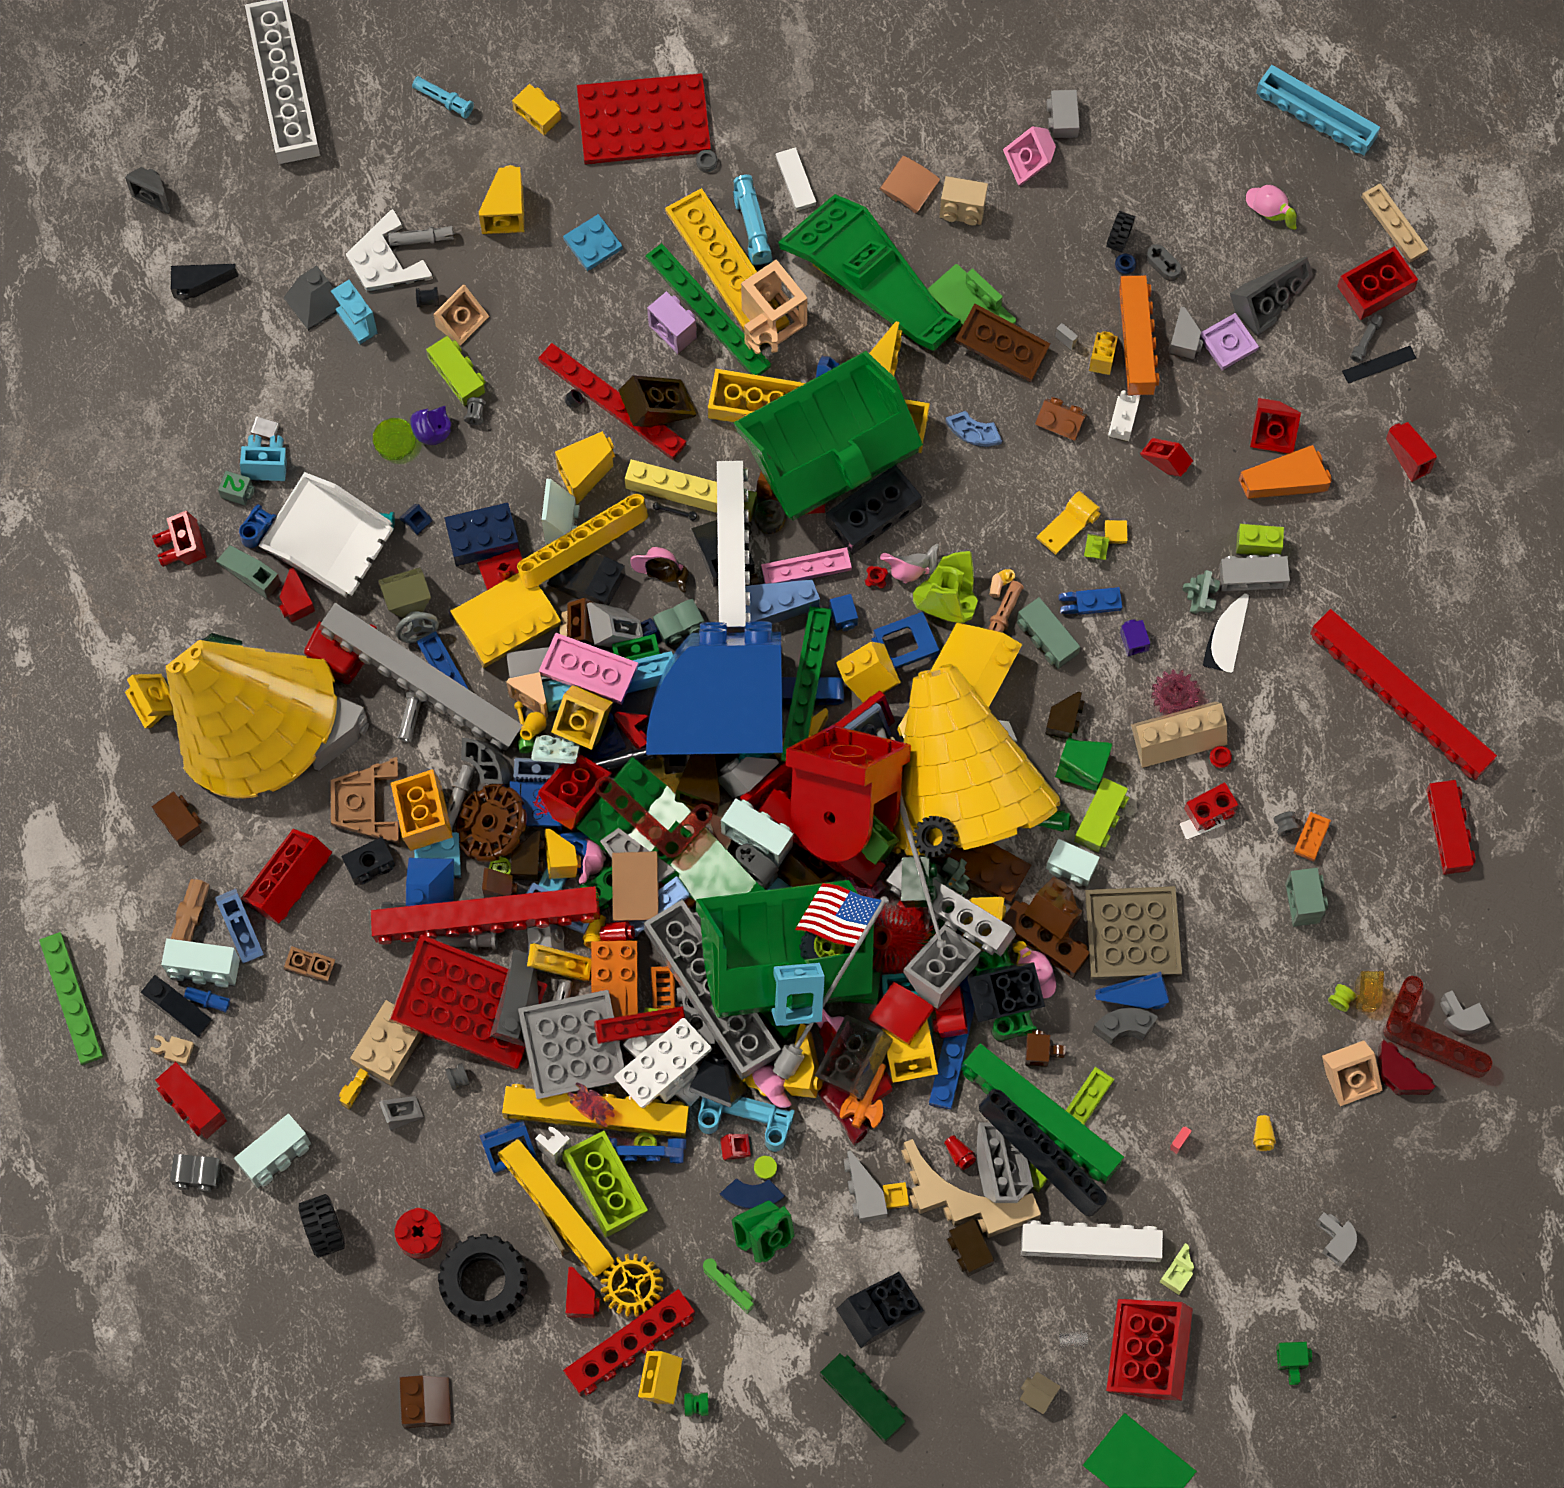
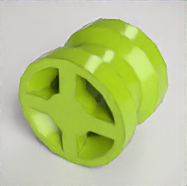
M1337 984L1334 995H1330L1328 1001L1335 1008L1347 1012L1350 1008V1002L1354 1001L1357 995L1345 985Z

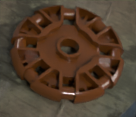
M488 784L483 786L482 790L474 791L462 805L464 808L461 814H458L456 832L459 833V845L467 856L472 859L476 858L479 862L498 861L503 855L507 856L517 847L521 841L519 837L522 831L525 832L527 811L523 809L524 801L516 790L511 787L506 788L504 784ZM493 817L492 825L487 827V821ZM510 827H514L511 835H508Z

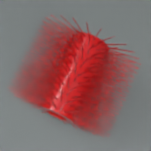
M888 905L886 911L884 909L881 912L883 914V922L881 923L879 915L877 917L878 922L876 920L874 922L877 927H874L875 930L873 931V948H875L873 954L876 953L873 965H876L877 956L880 954L878 968H881V966L886 968L887 966L891 968L894 974L897 973L896 970L901 974L903 968L912 960L909 957L912 955L914 958L917 955L916 952L922 946H925L917 942L928 943L917 941L923 940V937L918 935L925 934L926 932L924 931L926 930L920 931L924 924L916 928L917 925H920L919 921L921 919L916 922L917 924L913 929L911 928L916 917L913 918L911 925L908 926V922L912 918L910 917L912 915L909 914H913L912 912L899 913L900 910L903 911L900 906L899 910H897L895 906H892L893 909H891ZM902 916V917H903V918H902L903 921H902V923H901V925H900V923H899L900 921H899V920L901 919L900 917ZM883 955L885 956V957H884L885 959L883 960V961H884V962H883L884 964L881 963V961H882L881 959L883 958V957H882ZM889 955V956H890V959L888 960L889 962H886L887 956Z

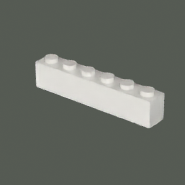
M1031 1220L1027 1221V1224L1022 1225L1021 1256L1160 1262L1162 1259L1163 1230H1157V1227L1154 1226L1134 1229L1132 1225H1121L1120 1228H1111L1109 1224H1097V1227H1087L1086 1223H1074L1073 1226H1064L1063 1222H1050V1225H1042L1040 1221Z

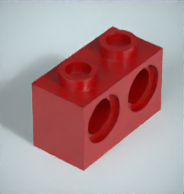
M1224 782L1186 802L1184 810L1197 831L1203 828L1206 831L1214 827L1216 821L1222 818L1224 821L1232 818L1236 814L1238 803ZM1224 800L1228 806L1220 807L1217 805V801ZM1204 810L1208 813V816L1205 818L1200 817L1197 811Z

